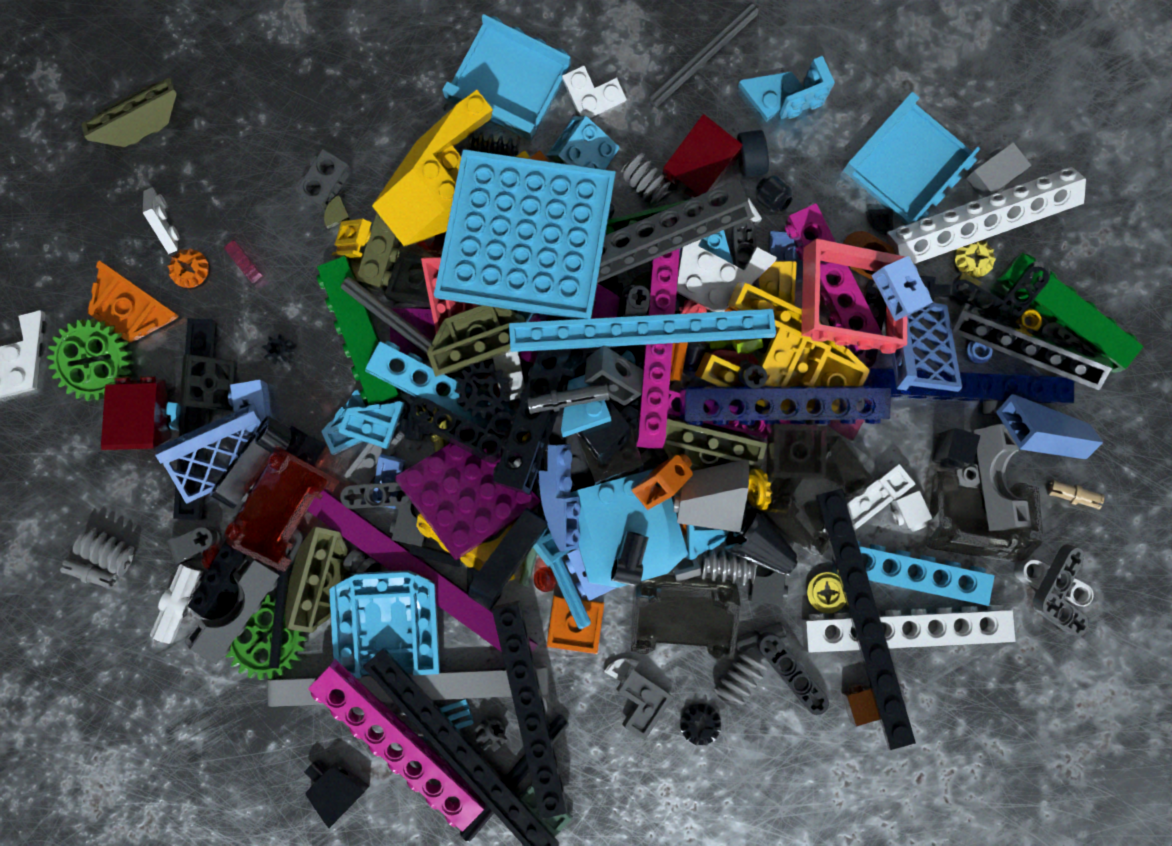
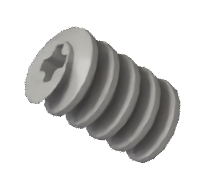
M641 153L628 161L622 168L621 173L624 172L623 178L625 180L631 179L629 183L631 187L637 186V194L644 193L642 199L644 202L650 201L649 207L652 209L658 207L671 195L672 191H667L671 183L667 182L662 185L661 182L664 175L655 177L654 175L658 168L655 167L649 170L648 167L651 161L648 160L643 163L642 159L645 154Z
M97 527L91 529L90 532H83L74 543L73 553L81 555L83 559H90L91 563L99 564L103 569L108 568L110 573L117 572L118 577H122L132 563L134 546H129L124 550L126 545L124 541L119 542L115 546L117 538L113 536L106 541L108 533L102 532L98 536L99 528Z
M713 548L712 550L709 549L707 555L704 552L701 578L705 579L707 574L710 573L712 581H715L717 575L720 574L722 582H725L727 577L731 576L732 584H735L738 577H741L742 585H746L748 579H751L753 585L757 564L739 556L736 558V555L730 552L726 557L725 550L722 549L716 556L715 549Z
M743 653L738 654L742 661L741 663L732 662L736 671L726 670L730 679H720L724 687H714L718 697L737 712H739V709L735 703L743 705L745 703L741 694L751 695L747 686L755 688L757 686L753 677L763 678L759 669L768 671L766 667L754 658Z

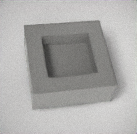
M686 556L672 569L677 582L701 575L697 558L689 560Z

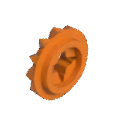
M189 248L179 250L176 255L171 256L172 260L167 265L170 273L169 276L177 285L184 288H193L200 285L206 279L209 265L206 257L201 252ZM181 263H191L195 274L189 271L183 273L185 269Z

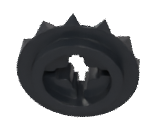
M698 703L691 705L682 714L680 720L681 732L686 740L694 745L707 746L717 739L721 731V718L717 711L707 704ZM704 714V722L711 728H703L698 735L697 726L690 722H699Z

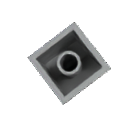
M740 460L692 471L693 476L675 494L673 512L678 513L677 523L740 532L749 487V460Z

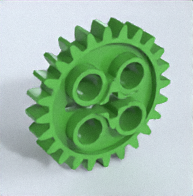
M82 319L77 320L76 324L74 322L68 323V329H59L61 336H53V340L57 345H50L48 347L54 351V355L47 356L48 359L54 360V364L48 366V369H56L57 371L52 378L61 379L58 387L68 386L67 394L76 391L75 396L77 399L84 397V395L86 401L93 400L94 397L96 400L104 399L106 384L114 382L115 377H122L132 373L126 368V365L133 364V361L126 359V356L132 354V351L124 350V347L129 342H120L119 339L122 333L113 334L115 326L112 325L105 328V321H99L96 324L95 319H88L87 322ZM97 340H100L103 344L102 351L96 346ZM73 344H75L78 348L77 355H75L72 351ZM106 354L111 355L110 359L74 366L70 365V361ZM103 364L109 369L108 376L103 373ZM79 369L84 372V380L78 375Z
M271 595L266 596L265 602L262 600V605L258 612L252 614L246 622L247 625L243 633L248 629L252 632L250 642L244 643L242 640L243 633L240 636H236L231 643V651L225 656L226 658H235L231 663L232 667L241 665L238 673L243 674L248 670V678H253L257 673L258 680H264L267 673L269 679H274L275 671L279 675H285L284 667L293 669L294 666L291 661L301 660L297 652L306 651L300 644L301 642L308 641V638L302 636L301 633L303 631L287 629L284 615L283 631L288 633L289 639L286 644L281 646L279 669L269 668L275 601L273 603ZM270 612L272 614V622L265 626L262 618L265 613ZM263 632L270 633L267 636L268 642L261 641L264 638ZM257 644V646L254 647V649L252 650V652H251L250 654H248V653H247L248 649H249L250 647H253L254 645ZM265 648L268 651L269 656L268 659L264 663L260 662L258 655L259 652Z

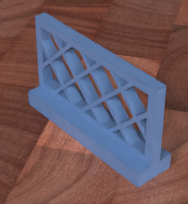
M931 303L917 311L918 317L907 316V345L895 350V353H891L896 389L907 390L909 386H918L959 392L962 388L948 307L944 304ZM929 312H939L941 320L938 322ZM924 318L933 327L928 330L919 320ZM913 326L923 336L918 339L910 332V328ZM938 330L945 340L942 342L932 332ZM925 338L936 346L933 351L922 342ZM917 347L926 357L920 359L913 352V348ZM938 350H941L948 356L947 363L935 354ZM929 358L940 367L936 372L925 363ZM918 368L922 369L930 378H918L916 370ZM942 371L946 372L952 378V382L944 380L939 374Z
M254 403L157 446L155 455L160 464L163 463L186 504L211 493L216 484V481L207 479L211 468L224 472L228 468L213 463L216 453L221 452L231 455L229 466L239 453L237 450L240 442H247L249 439L243 436L245 429L254 424L257 427L262 421ZM227 436L238 439L234 451L219 447L221 439ZM203 447L214 450L210 462L195 458L197 450ZM178 458L190 461L186 473L175 470L171 462ZM193 462L207 466L204 478L189 474ZM190 479L201 482L200 489L189 494L184 487L186 480Z

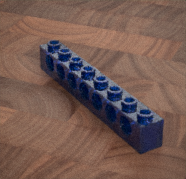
M870 368V372L863 384V397L983 403V401L991 400L1006 401L1013 394L1032 402L1053 403L1059 407L1074 403V380L1066 377L960 372L962 388L959 392L918 386H909L907 390L896 389L894 369ZM916 370L918 378H930L923 370ZM942 371L939 374L944 380L952 382V378L946 372Z
M748 386L680 387V418L687 421L688 425H703V421H713L714 425H729V421L739 420L741 425H754L755 420H764V424L778 425L780 420H790V424L797 425L805 424V420H815V424H831V420H840L841 424H856V420L865 419V423L880 424L881 419H890L891 388L885 386H762L758 389ZM712 399L714 407L710 412L705 413L703 405L707 400ZM737 399L739 401L738 410L730 412L729 405L731 401ZM763 399L765 403L763 410L756 412V402ZM788 399L790 402L789 409L782 412L781 403ZM813 399L815 406L812 411L808 412L806 409L807 402ZM839 399L840 406L833 412L832 403L834 400ZM863 399L865 402L864 408L858 411L857 404Z

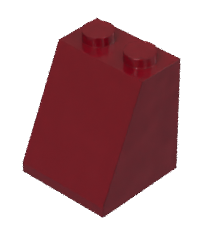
M703 114L663 167V179L666 183L670 182L671 187L675 188L676 186L679 188L687 200L707 193L716 187L736 163L743 144Z
M155 375L141 376L140 380H131L130 376L115 377L114 382L105 385L101 450L154 449L171 439V430L168 425L170 420L169 415L166 414L168 400L165 379L156 380Z

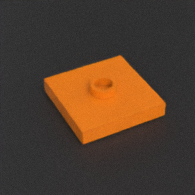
M554 595L546 647L597 654L604 602L581 599L591 624L583 629H579L564 596Z

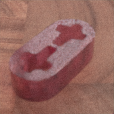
M234 239L224 246L226 252L251 283H255L263 276Z

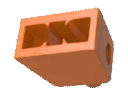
M685 454L680 456L674 455L658 465L631 491L647 510L671 498L693 476V472L690 469L692 465L691 459ZM658 482L662 488L656 486V483Z

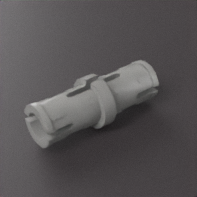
M69 557L62 563V565L67 567H61L60 569L61 573L80 578L83 583L91 582L107 589H111L115 584V581H111V579H117V574L99 569L95 564H84Z

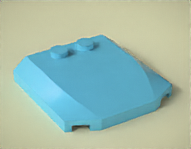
M654 469L570 493V496L579 497V551L588 583L613 588L627 585L611 581L612 567L615 559L619 558L626 531L649 537L642 561L643 574L641 581L669 573L688 555L680 525L677 523V514L673 512L674 504L672 498L647 510L631 491ZM657 482L656 486L662 488L661 485Z
M409 570L355 573L329 589L333 660L336 659L355 678H361L362 675H370L363 666L383 648L392 655L407 673H413V675L440 673L436 584L434 581Z

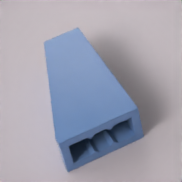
M1012 394L996 411L1020 450L1087 459L1103 443L1091 424Z

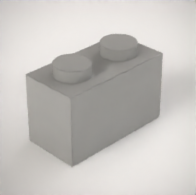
M1014 142L1006 148L1003 145L999 146L990 154L992 156L991 159L987 162L982 159L971 167L973 172L966 179L981 198L998 192L1032 166Z

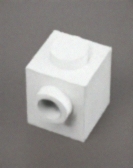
M920 490L910 492L890 502L894 510L892 512L893 519L902 529L911 528L912 532L926 527L925 522L932 519Z

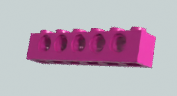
M817 203L789 215L785 222V231L790 239H794L797 245L796 253L801 261H803L804 247L812 242L804 237V232L813 233L815 239L836 242ZM830 262L820 263V301L824 306L827 305L831 313L829 318L832 325L838 328L853 330L849 326V320L853 319L860 326L859 330L855 331L883 335L849 267ZM826 276H834L837 280V285H830L826 280ZM839 297L845 298L848 301L847 308H843L838 304L837 299ZM850 344L844 346L853 354L863 350L859 349L857 345Z

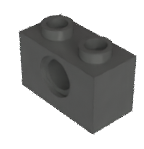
M602 346L587 357L584 382L590 386L607 383L609 397L625 406L642 395L643 369L606 346Z

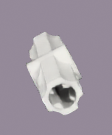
M184 563L179 565L170 588L164 592L158 606L160 612L150 633L153 639L168 644L173 643L182 620L187 617L191 610L188 604L203 572L199 568Z

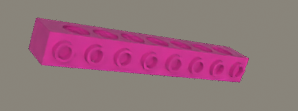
M680 248L655 258L651 262L650 301L647 316L675 314ZM673 343L646 344L644 347L642 395H640L636 447L663 449L666 438Z
M336 659L309 686L308 690L317 702L325 704L336 720L343 721L349 727L353 736L365 741L375 756H381L388 763V767L392 772L400 774L405 778L408 786L413 791H419L426 798V802L431 808L438 809L445 815L446 821L452 827H457L463 832L484 810L485 802L459 773ZM333 690H342L345 697H337ZM352 708H361L364 715L355 714ZM372 725H379L383 732H375L372 729ZM398 743L403 749L394 750L391 744ZM418 761L422 767L414 768L410 762ZM429 779H437L441 784L432 785ZM455 796L460 801L453 803L448 800V797Z

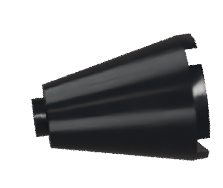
M751 507L744 511L746 517L742 520L741 531H728L724 540L727 546L724 549L779 574L791 573L798 563L796 560L797 553L757 507Z

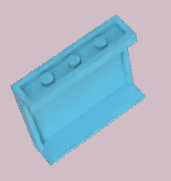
M483 14V24L451 83L446 82L442 89L446 100L458 104L475 90H478L493 109L490 122L532 141L563 82L562 76L567 74L571 67V57L561 48L554 49L538 37L533 39L525 35L524 31L518 27L511 28L505 25L499 18L495 16L488 17Z
M914 92L909 94L843 170L887 209H893V214L906 225L920 221L930 214L927 211L930 205L933 204L936 207L946 196L943 193L946 187L949 186L952 189L962 178L959 175L963 168L967 171L978 160L974 156L980 150L977 147L972 152L916 104L920 97Z

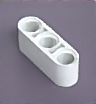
M1024 559L1016 563L1014 573L1017 579L1038 589L1050 566L1038 560ZM1029 565H1031L1034 569V573L1031 577H1029L1026 572L1027 567ZM1061 574L1057 578L1056 585L1060 582ZM1074 579L1064 600L1074 606H1087L1093 600V590L1087 584ZM1076 588L1080 592L1078 600H1075L1073 596Z

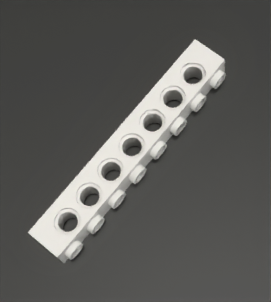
M1073 167L1064 168L1050 175L1039 177L1036 180L1016 185L1005 191L994 193L988 197L971 201L968 204L887 232V242L893 247L897 255L909 256L912 263L915 264L1084 204L1086 178Z
M989 605L987 610H978L977 606H962V611L953 612L952 607H939L933 613H927L926 609L919 608L910 609L911 614H901V610H885V615H879L881 622L885 623L887 628L884 635L888 648L1016 642L1013 610L1003 609V605ZM849 612L834 613V618H824V614H809V619H802L804 651L809 653L859 650L856 637L851 635V627L853 625ZM985 617L988 621V626L982 631L979 624L980 620ZM957 619H961L962 628L956 632L954 622ZM935 620L937 629L935 632L930 633L928 624L930 621ZM906 621H909L912 625V630L909 634L905 635L902 631V626ZM829 625H833L836 629V634L828 639L825 636V629Z

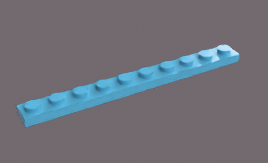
M773 309L509 323L511 352L773 338L776 335Z

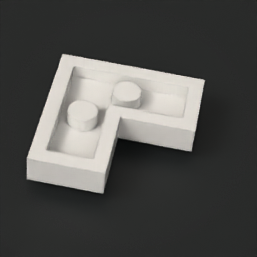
M585 66L562 76L564 85L579 116H587L589 119H592L627 101L617 78L594 88Z
M152 187L143 191V214L168 254L178 250L180 236L176 228L169 226L166 221L165 209L167 204L161 194L157 195Z

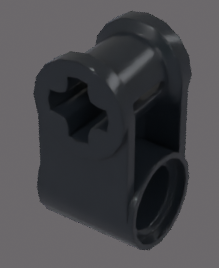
M641 285L625 286L620 293L617 317L647 316L650 301L648 289ZM632 294H637L638 299H632Z

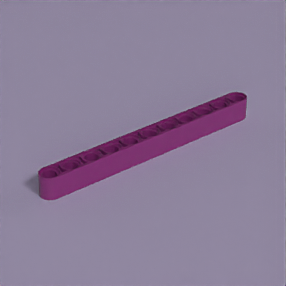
M316 483L313 484L299 503L304 509L334 531L340 532L341 536L389 571L409 570L434 581L436 584L437 605L501 651L492 610H487L469 598L467 591L417 555L410 554L409 549L398 541L392 540L391 536L358 512L346 508L341 500ZM529 637L533 653L538 644Z

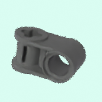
M200 527L171 538L166 542L176 565H180L216 548L221 542V533L215 527ZM206 534H207V535H208V539H206L205 542H204V541H203V538H205V537H206Z

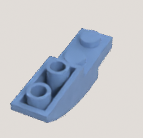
M571 444L548 445L547 470L539 471L543 511L548 522V528L559 551L578 549L580 541L579 497L570 496L572 487Z

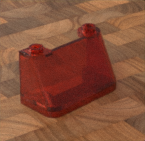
M281 449L278 452L272 453L268 459L266 469L235 520L225 530L227 544L246 555L285 572L291 562L286 557V549L291 550L293 546L289 539L313 499L316 497L321 500L323 497L321 492L327 489L333 492L339 480Z

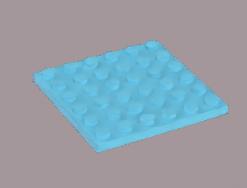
M463 150L434 291L435 298L577 320L591 319L615 181V171Z

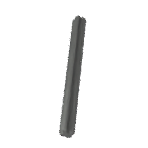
M752 2L744 7L649 95V102L654 107H658L758 15V7Z
M347 277L343 281L341 288L428 355L427 351L433 342L351 277ZM467 368L451 372V374L462 378V371H467Z

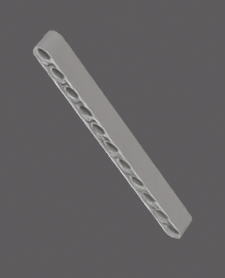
M536 666L541 693L546 695L548 694V667ZM506 668L442 670L439 674L413 675V673H408L431 700L512 697ZM362 675L361 678H356L381 702H394L370 675ZM318 676L267 679L268 706L325 705L317 702L308 690L309 686ZM333 690L337 697H345L342 690Z

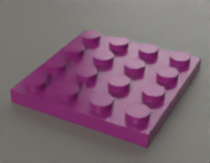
M468 432L461 439L469 441L475 434ZM450 443L398 474L396 482L453 558L458 560L516 522L527 507L531 510L539 507L541 501L532 490L530 495L501 487L493 481L494 468L501 458L496 462L489 463ZM488 444L485 446L484 451L492 453L497 449V445Z

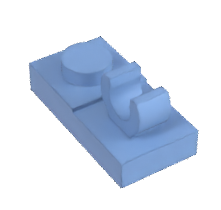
M381 454L378 457L374 484L396 482V476L404 471L406 460L393 455ZM379 488L373 490L372 498L375 502L379 503L383 498V493ZM401 490L390 492L391 497L398 496ZM385 506L388 508L396 509V506Z

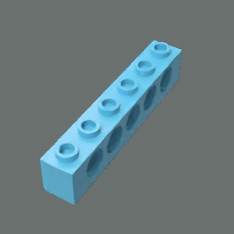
M386 341L385 344L379 342L365 368V372L416 398L429 399L486 429L490 420L483 419L479 412L475 417H472V409L464 412L463 407L457 402L461 394L455 393V389L461 388V385L456 380L461 378L455 376L452 379L445 374L435 377L432 366L429 367L423 364L421 357L413 353H409L407 356L399 351V346L390 341ZM393 360H400L404 365V370L399 373L393 372L389 367V363ZM415 372H423L427 377L426 383L422 385L416 384L413 381V374ZM437 384H446L449 387V394L447 396L438 395L436 392ZM466 386V395L470 396L472 389ZM478 388V396L484 394L485 396L490 397L488 392ZM480 402L476 406L483 408L484 406L489 407L491 404L489 402ZM508 402L501 403L504 407L503 411L498 408L495 409L496 413L507 412L512 417L517 413L512 410L514 406ZM501 422L497 429L505 431L510 427V424Z
M857 541L861 554H865L868 559L865 569L869 581L989 606L995 575L986 574L985 568L970 566V570L961 568V563L945 560V565L935 563L936 558L920 555V559L911 558V552L895 550V554L885 552L886 547L870 544V548L860 547L861 542ZM886 559L892 562V570L889 573H886L882 567ZM833 561L832 573L838 574ZM912 564L917 568V575L914 578L908 575V568ZM936 570H939L942 574V580L938 584L933 580V574ZM964 575L967 579V585L961 589L958 581Z

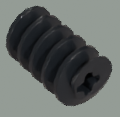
M474 132L468 137L467 150L511 157L519 155L520 139L517 145L514 146L512 138H509L508 142L504 144L503 136H500L497 142H494L493 134H490L488 139L484 140L483 132H480L477 139L474 136Z

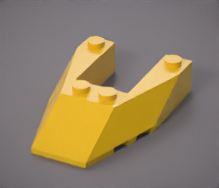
M475 90L456 104L415 142L372 205L373 209L403 246L432 238L447 231L461 156L454 146L488 122L492 116L493 109L478 90ZM525 150L516 156L518 158L531 159Z
M737 282L727 306L737 311L773 309L776 335L772 338L760 363V366L767 372V381L758 389L745 386L738 379V371L741 367L706 352L695 376L770 410L848 417L870 370L848 348L836 345L835 341L826 340L818 342L813 341L811 337L801 336L802 309L745 282ZM752 373V375L748 376V379L752 380L754 376H757V373Z

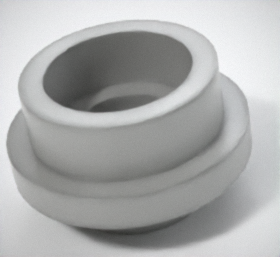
M973 463L971 466L963 467L962 470L957 469L956 479L958 483L968 488L978 485L981 481L978 465ZM968 470L973 472L972 479H968L966 476Z

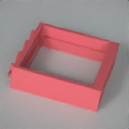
M815 239L805 246L803 251L801 336L811 337L813 341L818 342L826 340L835 341V344L840 346L857 345L859 349L863 350L880 349L882 353L886 354L895 353V350L906 346L907 316L895 321L888 307L886 308V336L819 324L820 261L877 272L882 267L905 256L821 239Z

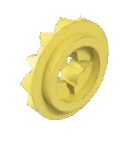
M982 240L958 248L955 253L957 268L963 274L973 278L986 275L993 269L996 260L993 253L994 248H991L987 241ZM975 250L978 256L984 258L979 260L977 265L973 258L968 257L974 254Z
M830 572L815 575L808 583L806 594L809 603L817 611L834 613L845 605V597L837 574ZM826 581L830 590L837 591V593L829 595L828 604L825 596L817 594L820 590L825 589Z

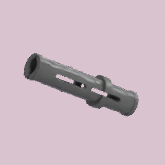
M607 383L561 392L552 390L550 394L527 397L530 414L552 409L556 412L564 407L610 400Z

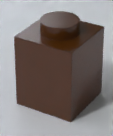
M863 683L848 686V691L841 692L850 723L857 727L880 720L870 687L863 686Z

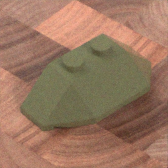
M170 77L130 94L104 108L90 120L81 123L84 137L89 141L126 147L130 144L138 143L143 137L162 130L169 123L177 94Z
M481 305L444 319L427 351L435 377L470 367L471 364L476 365L511 352L509 323L526 322L525 317L510 309Z
M667 418L666 438L663 449L669 458L674 455H687L692 461L691 471L740 460H749V472L752 469L761 468L767 442L741 432L693 420Z
M314 526L299 546L287 587L285 605L287 629L313 633L318 626L331 617L329 589L347 579L349 574L343 567L349 551L342 540L340 532Z

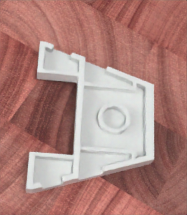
M701 240L682 247L678 268L677 293L713 312H724L729 307L727 304L737 282H745L752 285L776 261L777 257L756 247L743 270L699 247L698 245Z
M41 310L19 316L23 341L0 347V398L37 389L41 360L38 357L40 343H43V333H41L42 322L46 318L45 312Z

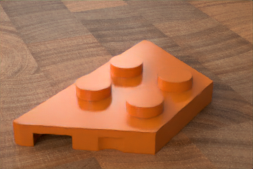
M100 260L97 262L98 275L96 283L93 282L92 299L89 302L87 313L98 321H105L106 327L115 326L113 332L122 333L121 337L124 340L132 343L179 317L175 312Z

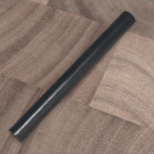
M279 563L278 568L280 576L278 577L269 659V668L279 669L289 574V564Z

